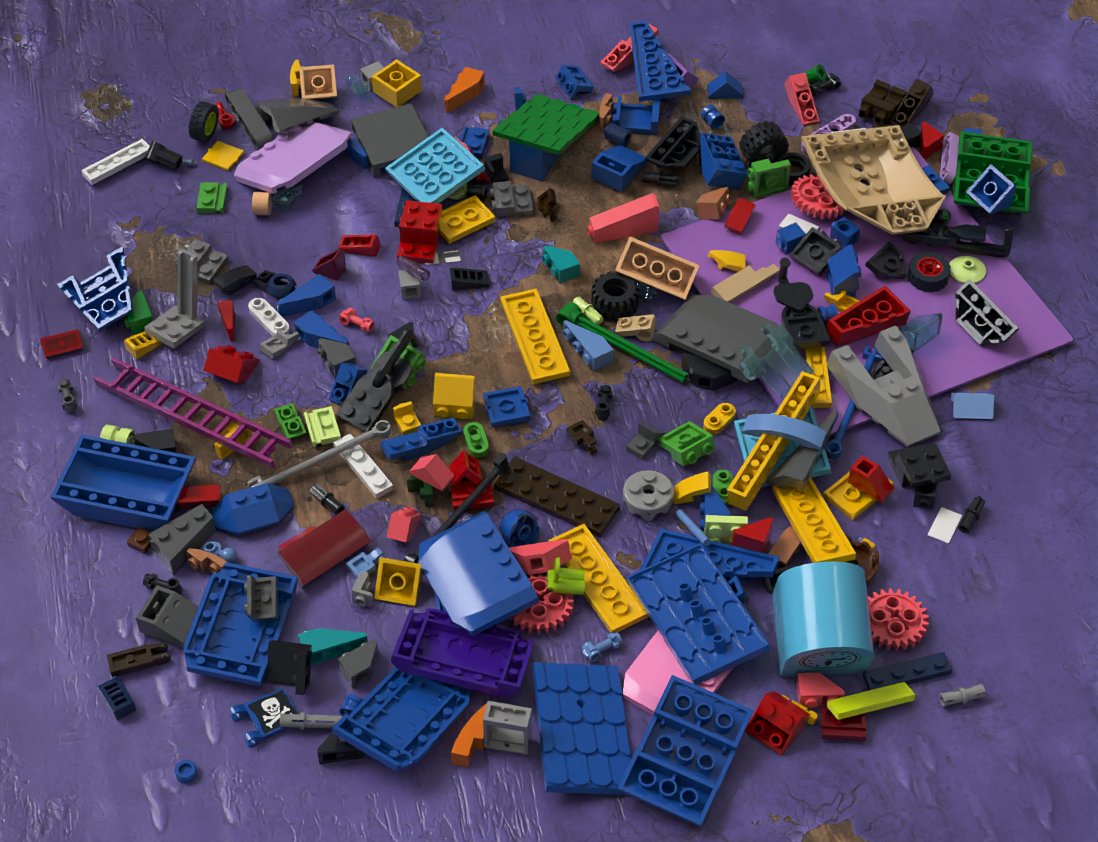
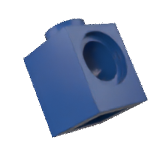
M843 217L831 225L830 238L839 240L842 243V248L848 245L853 246L859 241L860 228L847 218Z

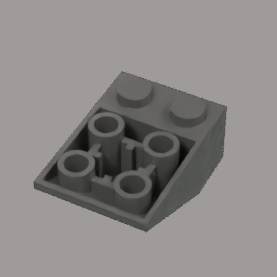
M156 585L136 617L139 632L183 648L198 606L177 592Z

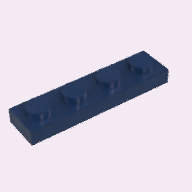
M945 652L863 671L862 677L868 690H873L901 682L909 685L949 675L952 673V667Z

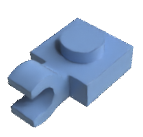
M379 548L373 550L369 555L362 552L346 563L347 568L356 578H358L361 571L371 574L376 570L375 565H379V559L384 553Z

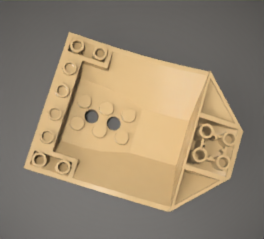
M899 125L801 137L820 180L835 202L845 210L892 235L926 231L946 197L934 186L920 167ZM861 180H867L870 185L866 186L861 183Z

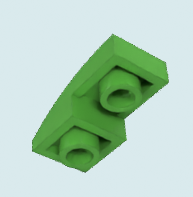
M293 403L274 409L276 418L286 438L293 439L306 434L304 425Z

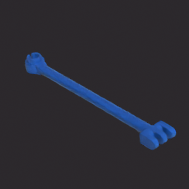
M866 345L862 358L867 359L864 368L870 374L874 362L880 363L883 357L880 353L879 355L877 354V348L875 347L872 353L869 352L870 346ZM851 399L835 438L826 445L825 451L829 459L831 458V452H833L832 460L841 456V442L856 408Z

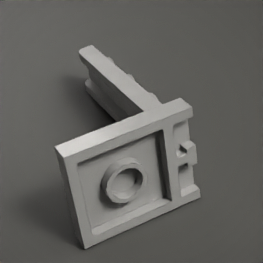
M183 248L177 254V306H173L145 326L146 334L173 349L204 328V320L197 317V256Z

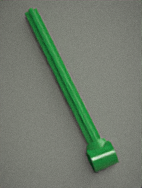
M568 302L556 314V320L562 327H564V321H569L598 334L613 346L681 383H685L689 376L683 370L583 317L582 310L573 302Z

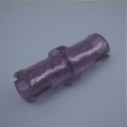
M404 255L397 259V266L405 269L409 275L416 276L422 281L429 279L430 271L421 267L417 261H411Z

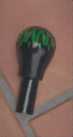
M939 209L931 223L946 225L951 220V213L946 209Z

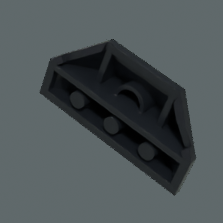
M681 116L648 153L645 161L669 170L685 169L698 154V145L701 143L697 122Z
M970 279L955 292L956 321L980 346L1005 343L1019 330Z

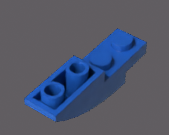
M453 417L418 426V431L383 440L381 441V448L389 460L404 457L408 461L446 445L461 435L462 429Z

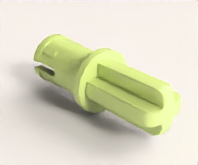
M580 296L573 300V303L577 304L582 310L583 317L598 325L603 322L602 315L594 309L592 304H588Z

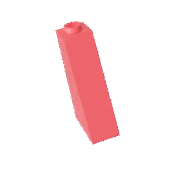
M655 194L646 195L590 217V225L587 226L588 236H592L594 243L658 232L659 204Z

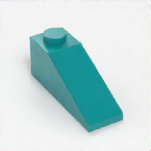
M317 628L298 634L300 644L312 645L311 665L340 657L344 653L351 652L360 647L364 642H368L365 632Z

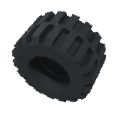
M772 121L759 122L757 125L751 126L750 129L745 131V134L741 137L742 140L739 142V148L749 165L752 162L769 159L771 163H776L782 155L788 152L789 147L788 140L782 130Z
M616 271L615 273L607 272V274H601L600 278L597 277L592 284L591 304L602 315V318H606L607 321L615 320L617 322L618 318L632 317L633 313H636L639 304L638 283L633 278Z

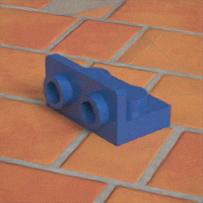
M562 65L557 73L556 80L570 99H574L577 91L581 93L592 92L594 88L579 66Z

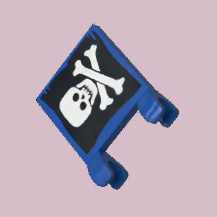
M283 687L245 704L234 705L230 708V716L233 721H237L248 714L257 731H250L245 734L248 747H253L262 739L290 728L280 727V713L299 714ZM292 720V722H302V720Z

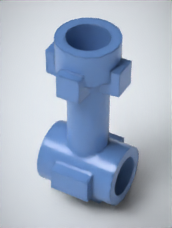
M618 632L610 633L607 635L606 640L596 645L588 641L582 646V653L586 659L596 662L601 658L600 652L609 647L615 649L620 647V644L623 643L621 636Z

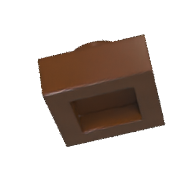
M138 527L128 539V547L146 554L151 547L149 534L152 532Z

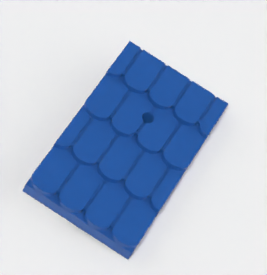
M701 543L627 576V581L632 591L663 636L664 641L692 684L698 685L740 665L742 662L744 663L759 656L761 653L770 651L769 643Z
M534 662L532 670L545 792L628 795L617 790L631 761L618 666Z

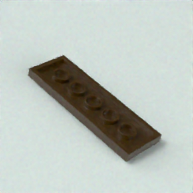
M515 456L509 463L510 470L504 477L499 476L494 483L495 490L576 527L585 524L591 534L598 537L602 536L620 510L619 503Z

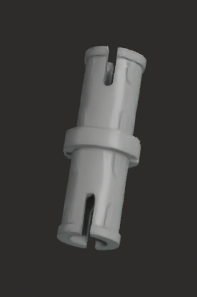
M982 684L967 688L962 686L954 691L940 693L939 697L942 698H939L942 707H946L952 704H966L970 700L985 698L986 694Z

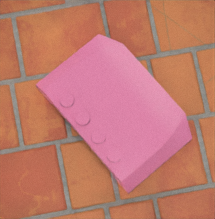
M659 631L655 633L626 671L623 688V699L653 716L672 675L692 683ZM732 669L703 681L697 686L716 693Z

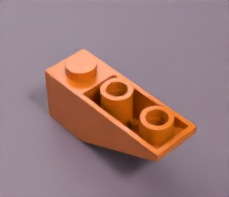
M465 67L462 73L458 74L455 84H452L449 94L444 98L446 113L455 110L480 94L485 85L484 71Z

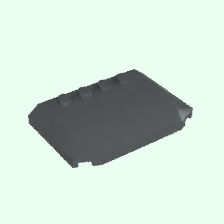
M692 295L653 334V339L667 347L674 344L731 370L733 377L749 383L787 342V335L776 322L716 296Z

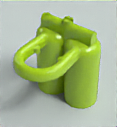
M556 557L554 570H548V578H546L548 590H553L554 593L584 595L585 570L560 568V557Z

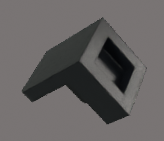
M501 153L484 157V171L491 184L508 180L503 167V156Z

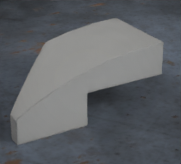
M277 330L276 336L260 343L259 350L274 359L299 338V333L284 334L282 331Z

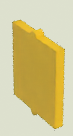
M217 141L212 148L208 149L202 161L229 171L235 163H238V160L244 154V150Z

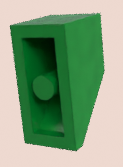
M142 290L138 291L131 300L133 312L123 318L126 329L130 328L132 335L144 332L145 326L153 321Z

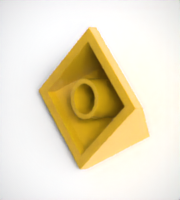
M380 557L374 599L416 606L423 583L422 564Z

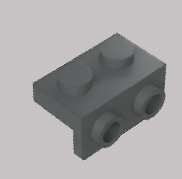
M247 575V582L244 584L245 594L247 595V603L244 604L245 614L253 622L277 620L278 578L276 576L254 578L252 575Z

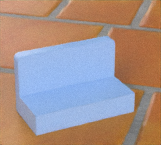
M951 393V401L954 402V418L993 419V394Z

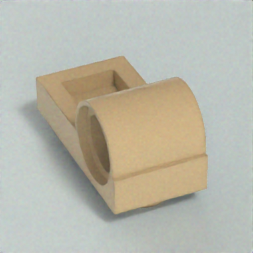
M655 315L618 318L615 333L620 337L636 335L641 341H651L657 324Z

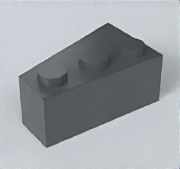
M201 504L149 534L153 551L173 576L178 572L177 569L183 562L188 561L187 550L189 548L200 549L216 532L213 516Z

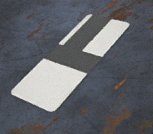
M459 251L436 253L434 264L460 261Z

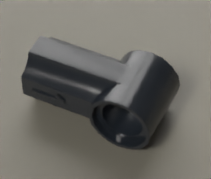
M152 141L145 158L156 164L161 163L177 170L182 164L183 156Z

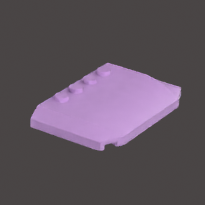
M315 121L310 124L298 125L299 128L294 130L290 128L285 133L279 134L276 139L266 143L263 148L253 152L250 157L239 163L234 173L235 180L275 194L277 193V188L282 186L290 188L345 150L348 146V139L352 140L353 136L349 131Z

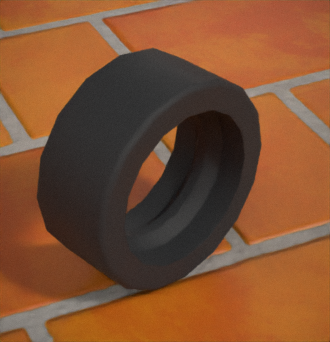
M792 152L786 153L778 159L777 162L789 160L791 166H798L803 170L797 173L790 172V186L794 185V181H798V178L803 179L804 175L809 178L811 164L806 156Z

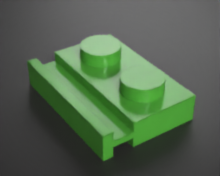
M201 182L197 213H224L228 189L227 183Z

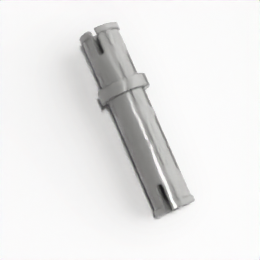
M300 712V714L280 713V727L300 728V730H304V728L332 729L343 716L308 715L305 712ZM292 720H311L312 722H292ZM315 721H335V723H317Z

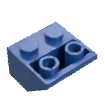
M852 245L846 246L828 259L826 274L831 295L840 294L841 291L846 290V296L849 295L855 298L856 290H859L858 278L861 277V267L857 266L858 255L857 252H854Z

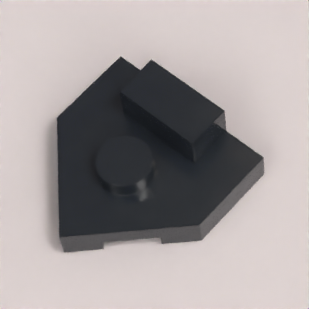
M890 242L883 246L865 264L879 278L905 279L906 277L903 253Z

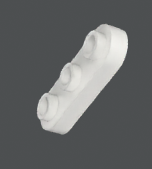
M255 298L249 302L250 314L272 336L277 335V330L282 331L284 334L290 333L288 322L265 299Z

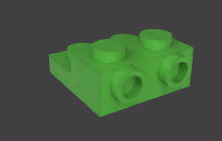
M769 159L752 162L751 168L747 169L748 177L750 178V181L746 182L748 192H751L754 198L787 191L791 167L789 160L771 163Z
M390 335L376 360L381 354L391 352L399 339ZM407 345L400 358L406 360L412 366V374L406 383L401 386L406 390L408 386L414 385L417 371L422 370L426 364V355L410 345Z
M690 421L658 438L659 445L669 451L672 459L682 466L694 464L699 457L710 455L715 449L713 435Z

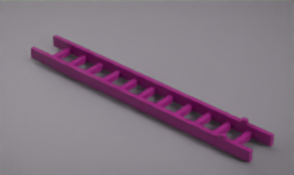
M114 357L111 359L113 366L123 371L111 383L97 376L93 378L96 385L274 469L275 463L269 456L275 451V445L279 443L289 449L293 447L290 439ZM129 374L137 377L126 389L118 386ZM143 381L151 384L140 396L132 393ZM158 387L165 390L155 403L146 400ZM172 394L180 397L170 410L161 407ZM187 401L195 404L184 417L176 414ZM201 408L210 411L199 424L190 421ZM216 415L225 418L214 431L205 428ZM231 422L240 425L229 438L220 435ZM246 429L255 432L244 445L235 442ZM261 436L270 439L259 453L250 449Z

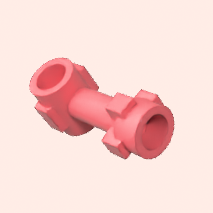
M353 308L344 310L339 317L341 324L347 326L352 322L359 325L360 329L366 332H371L375 326V322L371 319L357 317V313Z

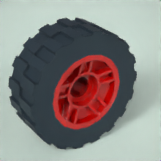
M921 252V254H916L915 257H912L909 263L908 281L916 289L923 292L940 291V289L945 288V285L948 284L951 266L949 261L938 253Z

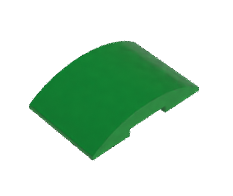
M961 131L958 145L957 169L953 185V203L982 207L966 192L987 167L992 164L1016 185L1012 205L1003 210L1028 214L1032 141Z

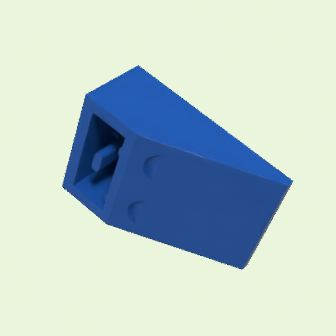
M701 133L702 173L707 185L739 190L748 173L732 137Z
M621 145L601 152L592 162L591 178L622 192L648 163L645 161L646 156Z

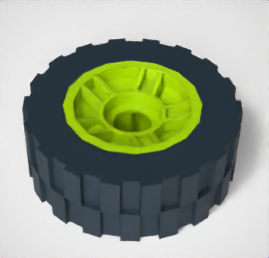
M200 101L193 109L189 121L191 139L207 143L213 137L219 120L216 105Z

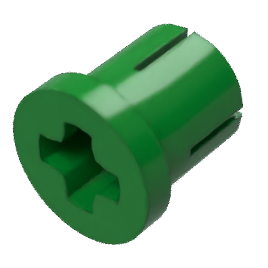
M821 64L804 72L806 73L809 85L818 81L823 82L827 78L826 70Z

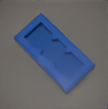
M930 165L922 168L929 180L942 194L949 192L950 187Z

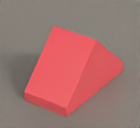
M437 454L420 458L409 471V474L441 491L454 478V474Z

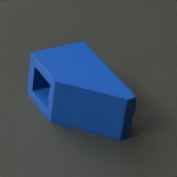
M341 363L329 400L342 405L358 380L366 375L368 370L353 363Z

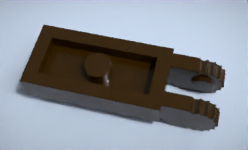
M167 643L146 644L108 654L107 659L111 676L114 677L170 662V655L164 653L168 650Z

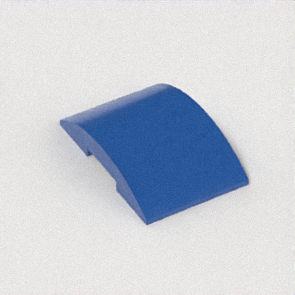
M672 675L617 790L701 827L727 775L754 710Z

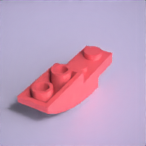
M649 24L656 37L659 34L658 29ZM631 36L627 41L621 40L600 62L601 65L615 72L632 64L634 57Z

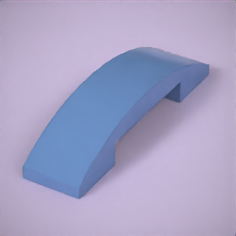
M775 414L748 415L742 430V434L761 437L762 433L801 441V446L817 450L822 449L826 436V431L815 425Z

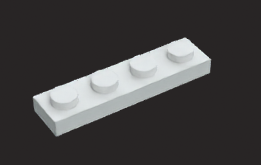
M141 139L81 170L82 175L93 185L145 158L149 145Z
M348 434L333 442V445L336 447L354 437ZM360 445L340 453L341 457L376 499L393 490V484Z

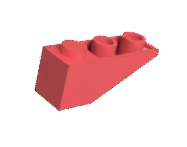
M806 73L789 76L784 85L789 101L801 124L807 125L819 122Z

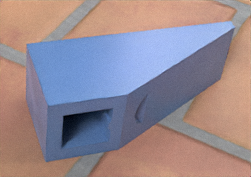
M564 321L562 334L565 340H569L574 351L582 356L587 366L589 365L593 371H596L613 363L614 349L604 337L569 321Z

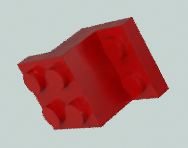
M406 200L399 224L400 245L397 252L398 261L434 264L440 241L439 221L443 209L442 204Z

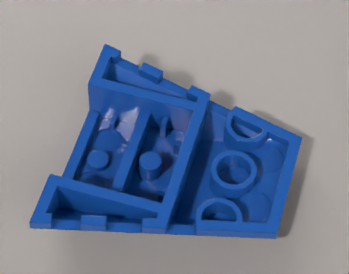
M123 247L106 256L110 264L108 267L84 281L79 282L72 275L57 284L99 330L133 312Z

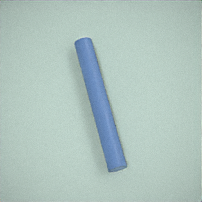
M678 510L676 516L704 546H709L711 540L683 510Z

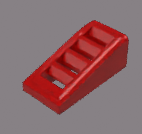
M377 234L343 235L339 248L342 247L346 253L374 257L379 252L381 242Z
M232 300L219 301L220 317L230 341L233 342L235 340L234 304Z

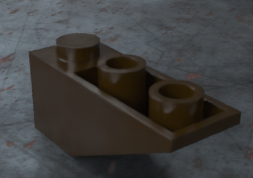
M915 79L889 123L894 126L899 125L900 127L912 123L926 108L934 95L932 86Z

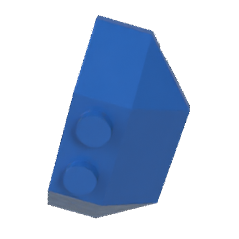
M265 483L227 494L210 511V514L213 516L216 530L241 535L280 524L295 507L288 489Z

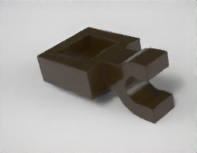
M549 188L537 197L538 208L542 212V216L546 217L549 215L550 221L554 222L558 219V215L553 209L557 204L556 194L553 189Z
M584 420L566 428L567 435L576 445L583 443L589 455L597 452V449L594 447L597 444L593 438L594 431Z

